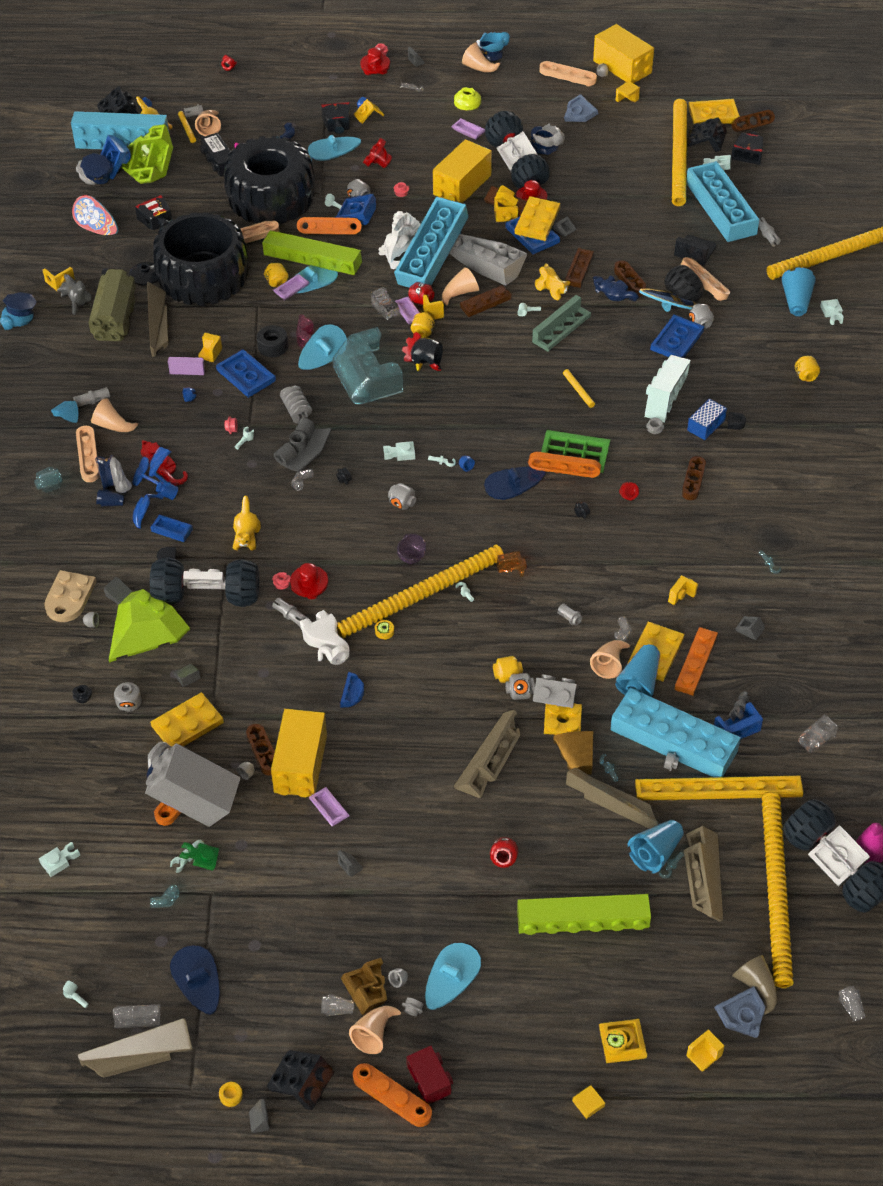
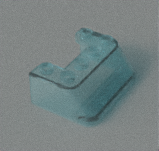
M378 327L351 334L332 358L333 367L351 401L355 404H364L403 392V372L400 366L393 362L379 365L372 352L379 350L381 333Z

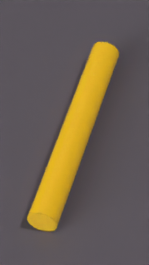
M179 111L178 116L190 142H196L184 112Z
M566 369L563 375L589 408L594 407L595 402L572 373Z

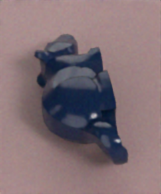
M612 275L606 280L599 276L593 277L596 293L602 291L612 301L619 302L628 298L635 302L639 298L637 293L627 291L628 286L623 281L618 280L615 282Z

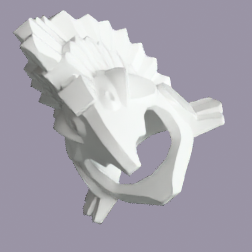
M402 211L394 213L392 233L386 236L384 245L379 248V255H386L391 269L397 268L400 261H394V258L399 257L407 250L421 225L411 214L403 213Z

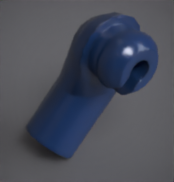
M288 122L284 125L286 130L280 136V139H283V137L291 139L295 135L294 126H292L291 122Z

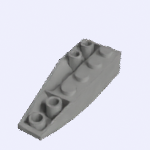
M459 234L449 252L450 255L470 269L505 286L518 277L527 257V253L507 244Z

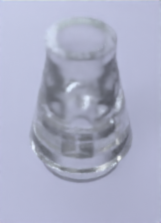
M855 986L846 987L838 992L840 996L838 998L854 1022L866 1017L860 992L856 990Z
M332 994L322 996L321 1014H326V1016L353 1014L354 1000H347Z

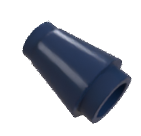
M106 489L98 490L96 504L101 505V507L123 506L124 495Z

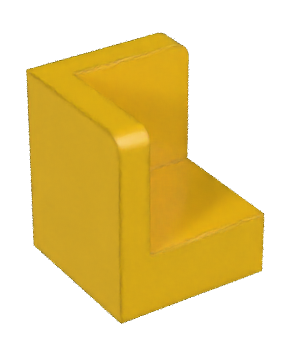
M627 81L616 89V101L619 102L625 97L633 102L638 101L640 87Z
M423 295L424 312L429 313L433 319L444 318L443 301L430 303L427 295Z
M204 333L202 336L203 348L198 357L214 362L222 350L221 336Z
M708 1029L688 1046L686 1056L701 1071H704L722 1056L724 1045Z

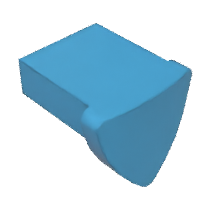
M64 401L51 410L54 416H61L72 423H77L78 421L76 401Z

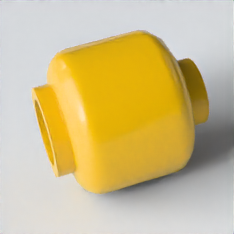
M514 656L498 658L496 663L493 664L495 679H498L501 683L508 682L512 674L523 673L522 663L517 662Z

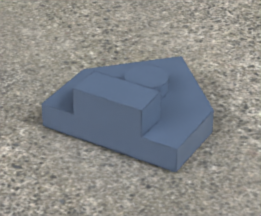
M580 94L568 102L564 120L565 122H586L596 116L598 110Z
M754 986L714 1007L726 1028L754 1038L759 1036L762 1016L766 1006Z

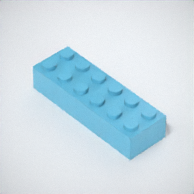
M74 111L71 121L75 147L80 149H103L108 135L121 139L128 146L139 136L142 135L144 137L149 133V129L152 126L165 124L168 128L167 115Z
M717 161L688 168L687 186L727 242L757 235L759 218Z
M436 196L394 272L398 285L409 288L416 282L432 285L468 219L466 204Z
M632 688L626 693L612 715L611 731L667 756L668 752L673 754L676 752V757H679L678 762L713 778L724 776L738 752L741 739L737 735Z

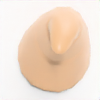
M476 42L467 48L462 59L463 65L481 72H494L500 66V63H490Z
M206 110L197 117L195 128L199 134L208 136L220 131L221 123L218 117H216L219 114L218 111Z
M463 268L446 285L442 293V301L445 305H448L451 297L479 291L478 283L468 268Z
M108 398L99 402L91 419V423L117 432H131L138 426V423L126 422L117 413Z
M614 640L604 644L590 658L592 670L602 678L611 679L617 677L622 671L620 652L622 649L629 648L630 645L621 640Z
M382 1006L373 1009L350 1028L349 1036L351 1041L364 1053H380L383 1049L384 1028L388 1018L398 1016L401 1012L393 1006Z

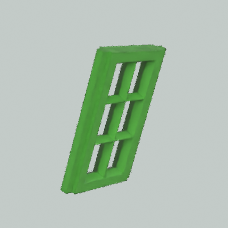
M547 430L541 452L548 453L549 450L563 452L562 455L564 456L567 453L580 454L581 458H585V456L599 457V463L601 464L600 473H603L610 439ZM551 440L565 442V446L550 445ZM569 443L584 445L583 450L568 448ZM587 447H599L602 448L601 453L587 451Z

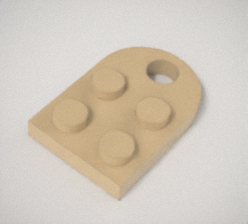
M60 570L45 600L47 615L57 622L72 621L80 616L96 584V577ZM59 610H65L63 614H57Z

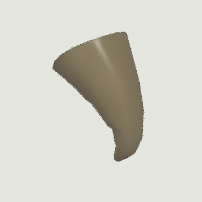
M763 955L743 964L734 972L732 977L750 988L755 987L766 1006L764 1011L766 1015L773 1011L776 1006L777 990Z

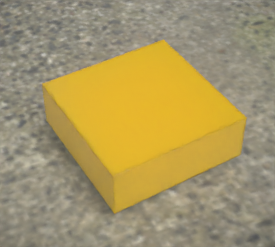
M591 1085L572 1099L586 1119L605 1107V1102Z

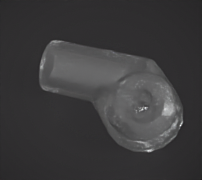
M620 617L618 624L621 629H618V632L615 631L614 636L616 640L626 641L632 633V629L627 618Z

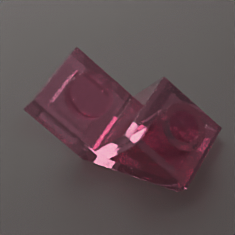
M303 314L299 315L296 332L297 344L302 349L313 335L314 327L313 322Z

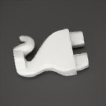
M322 610L316 614L317 621L312 623L307 618L300 621V628L305 642L310 646L319 648L318 661H322L323 654L334 665L341 664L348 659L349 645L338 635L337 621L332 613L328 614Z

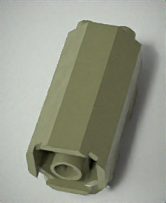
M109 269L100 278L88 322L90 333L94 335L96 340L122 341L124 336L128 335L130 326L128 317L134 310L136 286L134 277L131 275L130 277L127 276V272L124 270Z

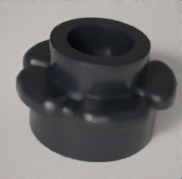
M346 467L338 469L336 474L340 483L344 482L347 485L352 480Z
M582 501L575 504L574 512L579 518L583 517V519H586V516L590 514V509Z
M87 685L75 687L72 691L73 699L78 703L88 702L92 695L91 688H88Z

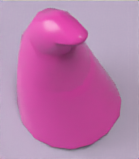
M872 823L855 841L870 856L864 864L869 861L879 863L883 861V826L880 823Z

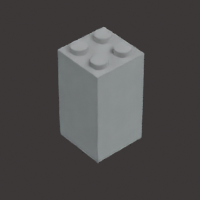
M177 743L170 749L167 748L160 757L157 756L152 763L153 771L146 780V785L148 786L145 794L208 827L230 813L240 781L239 776Z

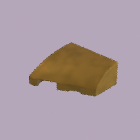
M576 731L554 735L553 742L558 745L562 758L567 762L568 769L578 768L586 774H592L593 731Z
M381 958L366 962L362 968L345 973L341 977L362 1016L380 1007L387 1000L386 991L383 987L385 978L381 973V966L383 964Z

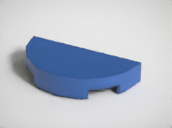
M348 672L340 708L354 706L364 696V683L354 673Z

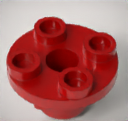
M377 47L370 48L368 55L364 56L360 62L361 68L366 75L386 74L390 68L389 58L383 55L382 50Z
M380 138L370 150V154L364 159L363 163L367 167L371 163L378 164L382 168H386L390 164L392 156L384 148L386 143L384 139Z
M535 180L527 181L524 187L516 192V197L528 201L529 196L547 200V192Z
M305 563L292 573L290 577L291 590L299 596L316 599L318 595L326 590L328 576L322 568L312 563Z

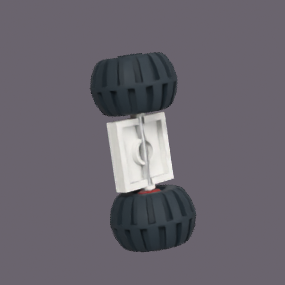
M500 111L494 114L493 117H490L485 126L486 139L492 146L497 148L511 172L513 184L520 189L529 180H535L539 185L546 183L550 173L548 163L541 156L537 155L523 132L521 119L511 111Z
M169 557L161 558L151 566L150 595L157 600L173 605L182 600L185 586L188 589H225L226 599L229 603L239 607H246L258 600L259 568L256 563L250 560H235L228 564L225 578L223 572L217 569H209L208 572H201L199 569L184 571V566L180 561Z
M816 799L807 801L785 822L784 833L786 838L793 846L801 850H810L817 845L808 855L839 887L849 878L842 888L843 896L848 905L863 913L870 911L883 901V864L869 861L862 866L870 856L840 825L829 834L836 824L831 808Z

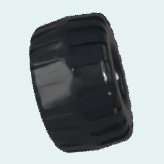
M260 136L259 139L254 140L251 138L246 140L245 144H238L235 149L229 152L224 163V188L231 209L239 217L242 216L244 220L248 222L253 221L255 224L273 220L283 224L304 214L312 204L315 189V174L308 151L298 142H291V139L285 137L280 139L278 136H272V138Z
M195 212L185 216L181 215L175 220H170L166 223V226L160 228L158 235L154 239L153 265L160 287L173 300L177 302L183 301L186 305H192V303H197L198 306H204V303H211L213 305L217 304L218 300H228L231 294H237L240 291V287H243L248 275V251L241 229L231 219H225L224 216L219 214Z

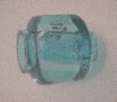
M47 467L38 471L34 480L36 488L38 490L41 489L44 493L59 489L61 482H63L58 469L53 467Z

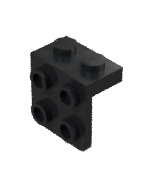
M120 86L113 89L110 94L97 104L101 113H120L126 109L130 114H139L136 109L137 104L132 100L133 96L129 91L125 92Z
M719 117L692 125L687 137V146L709 140L714 151H720L727 133L725 125L721 123Z
M686 235L685 238L678 237L675 243L674 256L682 259L685 257L692 258L705 266L716 249V243L692 235Z
M289 1050L272 1075L267 1088L272 1092L293 1095L305 1109L313 1110L335 1071L321 1055Z

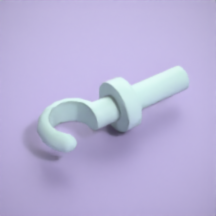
M443 456L428 457V460L437 461L440 465L445 463L447 466L453 467L456 464L455 459H452L454 463H449Z
M458 582L455 587L458 588V586L463 585L461 587V595L467 597L470 602H473L474 598L471 596L470 589L467 588L466 583Z

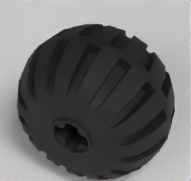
M676 266L665 277L664 283L666 288L681 299L695 302L702 297L704 292L703 283L688 266Z

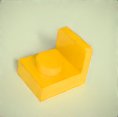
M504 185L500 186L494 198L506 207L516 206L518 199L514 197L515 193Z
M681 575L670 590L668 602L675 605L686 594L695 597L698 584L692 579Z

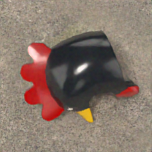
M417 332L413 334V338L409 337L406 339L408 346L402 348V351L406 354L404 356L405 362H414L418 372L424 363H429L433 370H442L440 362L443 354V345L441 342L431 338H422Z

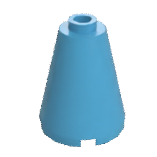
M798 267L795 268V271L790 272L789 269L782 275V285L789 310L795 316L804 315L809 306L816 277L809 269Z
M651 644L643 645L618 675L615 686L622 694L626 695L628 690L632 688L650 697L653 696L660 659L658 648Z
M669 820L630 838L628 847L630 846L631 852L629 855L635 865L643 871L659 872L683 837L684 832L681 824L674 820Z

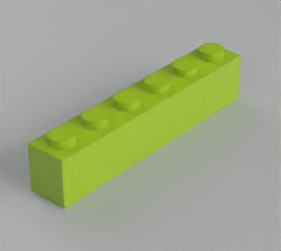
M270 230L262 242L265 256L355 275L362 263L361 250Z
M648 894L518 900L517 904L519 934L533 935L543 932L555 934L566 931L577 933L589 930L599 932L611 929L614 931H621L623 929L643 930L650 927L651 921Z

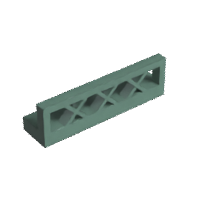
M575 295L534 328L532 342L549 351L591 317V312L581 307V297ZM579 312L583 314V316L575 317V314ZM565 322H573L572 325L564 326ZM554 331H562L561 334H553ZM543 340H552L549 344L543 342Z

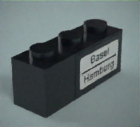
M218 133L200 138L201 145H199L201 153L205 155L207 162L211 163L213 171H216L220 177L224 176V163L230 152L229 148Z

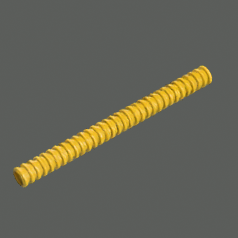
M677 99L673 104L672 203L675 206H683L686 203L687 102L684 99Z
M883 227L769 265L767 267V275L771 280H774L775 278L782 277L783 273L789 269L791 272L795 271V268L798 267L808 268L883 242Z
M494 545L478 555L475 554L473 557H469V559H465L463 562H459V564H455L453 567H449V569H445L443 572H439L433 577L419 582L418 585L415 584L413 587H409L408 590L404 589L403 592H398V595L394 594L393 597H388V600L384 599L382 602H378L377 605H372V608L368 607L367 610H362V613L358 612L357 615L354 614L351 618L347 617L346 620H341V623L337 622L339 636L344 639L346 635L350 636L352 633H356L357 630L361 631L362 627L367 628V625L371 626L373 623H377L378 620L381 621L383 617L387 618L388 615H393V612L397 613L398 610H403V607L407 608L409 605H413L414 602L417 603L419 600H423L424 597L427 598L429 595H433L434 592L437 593L439 590H443L444 587L447 588L449 585H453L454 582L457 583L459 580H463L464 577L467 578L469 575H473L474 572L477 573L479 570H483L484 567L488 568L489 565L498 563L499 560L502 561L504 559L503 550L500 546Z
M767 793L762 796L768 881L767 891L769 893L772 970L774 972L775 986L787 988L792 986L794 981L792 979L793 968L787 905L788 896L786 893L787 883L784 864L781 798L776 793Z

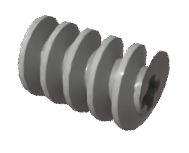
M299 386L286 387L280 391V397L293 422L299 423L300 419L308 418L312 413V408Z

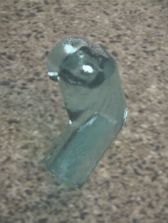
M171 885L161 897H150L151 908L172 906L179 897V888Z

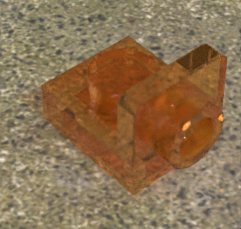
M519 551L497 555L498 572H510L517 569L519 576L523 577L524 569H527L526 560L521 557Z

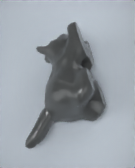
M65 274L64 279L66 282H63L57 291H61V297L69 296L72 301V313L76 315L78 306L90 302L92 295L85 290V285L80 280L76 283L74 279Z

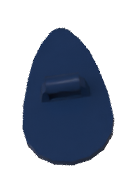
M518 467L497 471L485 479L484 488L486 493L495 499H511L537 485L544 478L546 471L535 470L531 467Z
M192 945L180 949L173 956L170 964L173 979L193 1006L206 1014H214L219 1004L220 988L213 956L207 949L201 946Z

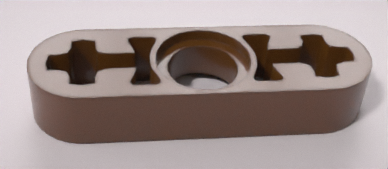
M764 110L740 116L732 121L731 127L735 132H741L765 126L774 121L775 115L771 110ZM764 116H769V117H770V119H768V120H767V119L761 120V118L764 117ZM751 117L756 119V125L750 123ZM738 122H739V123L745 122L744 125H742V126H737V123H738Z
M617 261L614 265L615 275L628 286L629 291L637 293L639 297L643 296L639 291L640 289H646V283L628 262ZM627 277H632V278H634V279H633V280H628V279H626V278H627Z
M695 456L689 461L682 489V496L686 500L692 501L698 498L706 461L702 457ZM696 476L699 479L691 480L689 477Z
M252 724L246 730L247 740L262 773L271 776V767L266 764V759L269 758V762L272 765L275 754L264 727L260 724ZM254 732L259 734V740L256 739L253 734ZM261 746H265L268 748V750L264 753H260L257 751V749Z

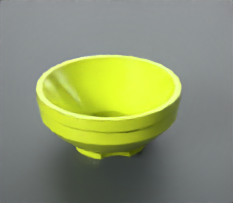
M465 87L455 94L454 105L461 110H474L481 105V96L473 88Z

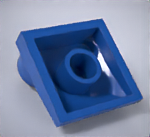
M108 135L101 155L106 156L111 163L109 178L114 179L122 164H127L131 159V153L121 139Z
M374 194L346 198L335 218H356L361 222L362 226L368 224L376 210Z

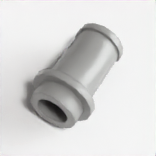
M199 104L194 107L184 108L186 118L200 115L203 112L202 105Z
M562 604L558 608L557 613L567 619L571 625L577 626L582 621L579 611H574L566 604Z

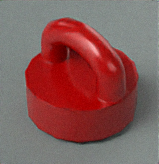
M227 54L222 58L221 66L226 71H230L237 64V61Z
M625 482L622 484L619 493L626 500H634L639 494V488L633 482Z

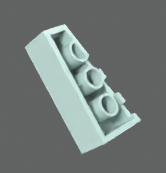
M670 355L668 360H664L657 376L653 377L652 384H649L646 394L648 395L644 417L651 419L659 418L665 423L667 412H670L673 400H676L679 390H681L688 376L691 360Z

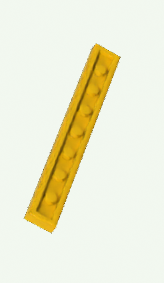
M801 776L635 780L636 798L642 801L762 798L767 793H776L780 795V798L803 797Z

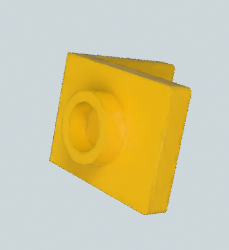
M366 99L354 113V116L363 124L374 110L384 116V113L375 104Z
M494 199L496 222L510 221L517 218L518 206L498 207V202Z
M71 267L55 276L45 268L43 269L45 282L56 291L63 282H66L64 279L65 274L75 280L73 268Z

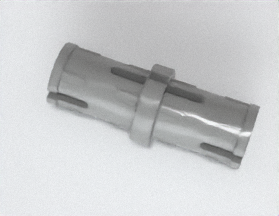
M761 217L758 228L761 230L762 236L767 238L771 245L775 247L781 242V239L774 232V228L766 222L765 218Z
M105 387L100 390H90L83 395L74 396L73 400L76 401L77 407L90 403L96 404L97 401L110 398L108 388Z
M281 598L275 600L280 605L273 602L272 606L274 609L282 613L284 618L295 622L299 627L301 620L308 619L307 616L297 611L294 605H289Z

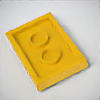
M734 99L689 102L688 104L693 124L702 123L719 117L722 124H731L734 119L740 117Z
M529 196L515 227V234L546 241L560 210V203Z
M648 622L628 663L643 645L651 644L656 646L660 652L656 679L664 682L685 634Z
M201 692L152 720L151 726L163 742H167L171 747L176 743L184 747L223 724L224 720Z

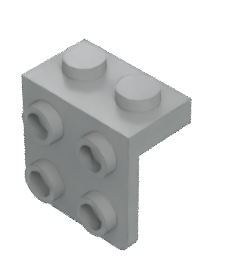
M543 674L542 678H536L533 702L573 708L576 689L579 688V685L575 684V680L562 678V681H555L556 677Z

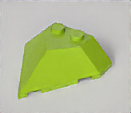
M163 124L152 126L149 129V133L144 137L142 135L127 146L131 153V159L127 164H122L121 168L140 184L154 182L165 177L167 174L173 145L168 128Z
M144 589L131 592L118 605L109 662L115 661L117 657L124 655L129 657L156 649L158 645L168 642L170 644L176 643L190 630V627L177 611L166 602L153 598Z

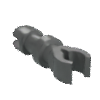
M746 691L739 694L734 708L729 713L733 722L736 717L741 720L744 716L743 711H745L746 703L750 699V695Z

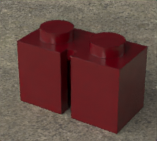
M432 1046L406 1056L407 1068L415 1084L419 1083L417 1088L426 1103L431 1104L451 1094L452 1077L448 1071H444L442 1067L443 1060L439 1052H434Z

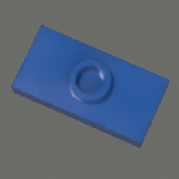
M159 515L150 527L151 532L181 542H185L193 530L190 524Z

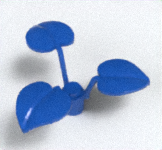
M159 447L151 459L149 476L145 474L149 467V459L147 457L141 459L139 467L133 476V485H139L144 477L157 485L156 492H158V495L146 494L144 498L141 497L133 511V522L139 529H141V521L149 506L150 498L163 499L166 497L173 500L178 492L177 486L167 482L156 473L162 462L171 453L170 450ZM151 477H157L160 480V482L154 480Z

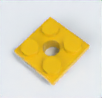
M574 703L573 708L546 704L544 734L557 735L581 731L582 704ZM565 719L567 720V722L561 723L558 720Z
M639 1019L599 1024L606 1064L647 1058ZM619 1029L626 1034L629 1042H627L626 1049L623 1052L613 1054L606 1050L604 1037L609 1030Z

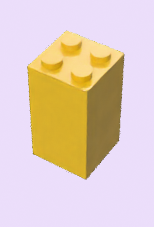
M617 24L595 35L594 62L606 64L609 69L608 71L625 82L635 83L652 73L654 47Z
M465 139L433 169V195L463 203L491 176L492 150Z
M284 709L271 767L274 793L280 795H299L300 797H308L316 793L327 739L325 713Z

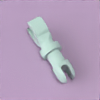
M197 840L192 845L196 848L198 843H205L202 840ZM175 857L171 860L170 867L175 863H180V867L176 869V873H179L183 870L187 861L191 862L193 859Z

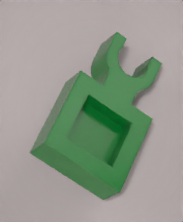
M187 842L182 844L181 848H186L189 853L181 852L179 858L194 859V866L212 871L215 869L219 848L198 843L196 848Z

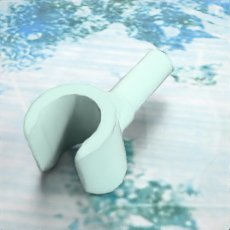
M332 194L326 195L325 205L327 207L332 205L339 209L342 207V205L334 201L335 197Z
M521 303L518 315L525 316L527 311H541V307H530L525 303Z
M245 427L243 429V437L235 445V448L239 449L244 442L253 440L254 430L249 432V427Z
M67 981L63 987L64 996L69 999L73 998L84 1008H87L89 1003L75 993L78 986L71 981Z

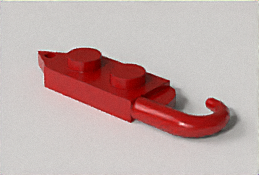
M142 440L141 455L147 457L150 464L154 453L160 446L156 442L151 443ZM169 456L165 458L156 471L167 482L175 486L184 484L188 479L186 471H183L184 476L181 479H174L171 476L176 471V465Z

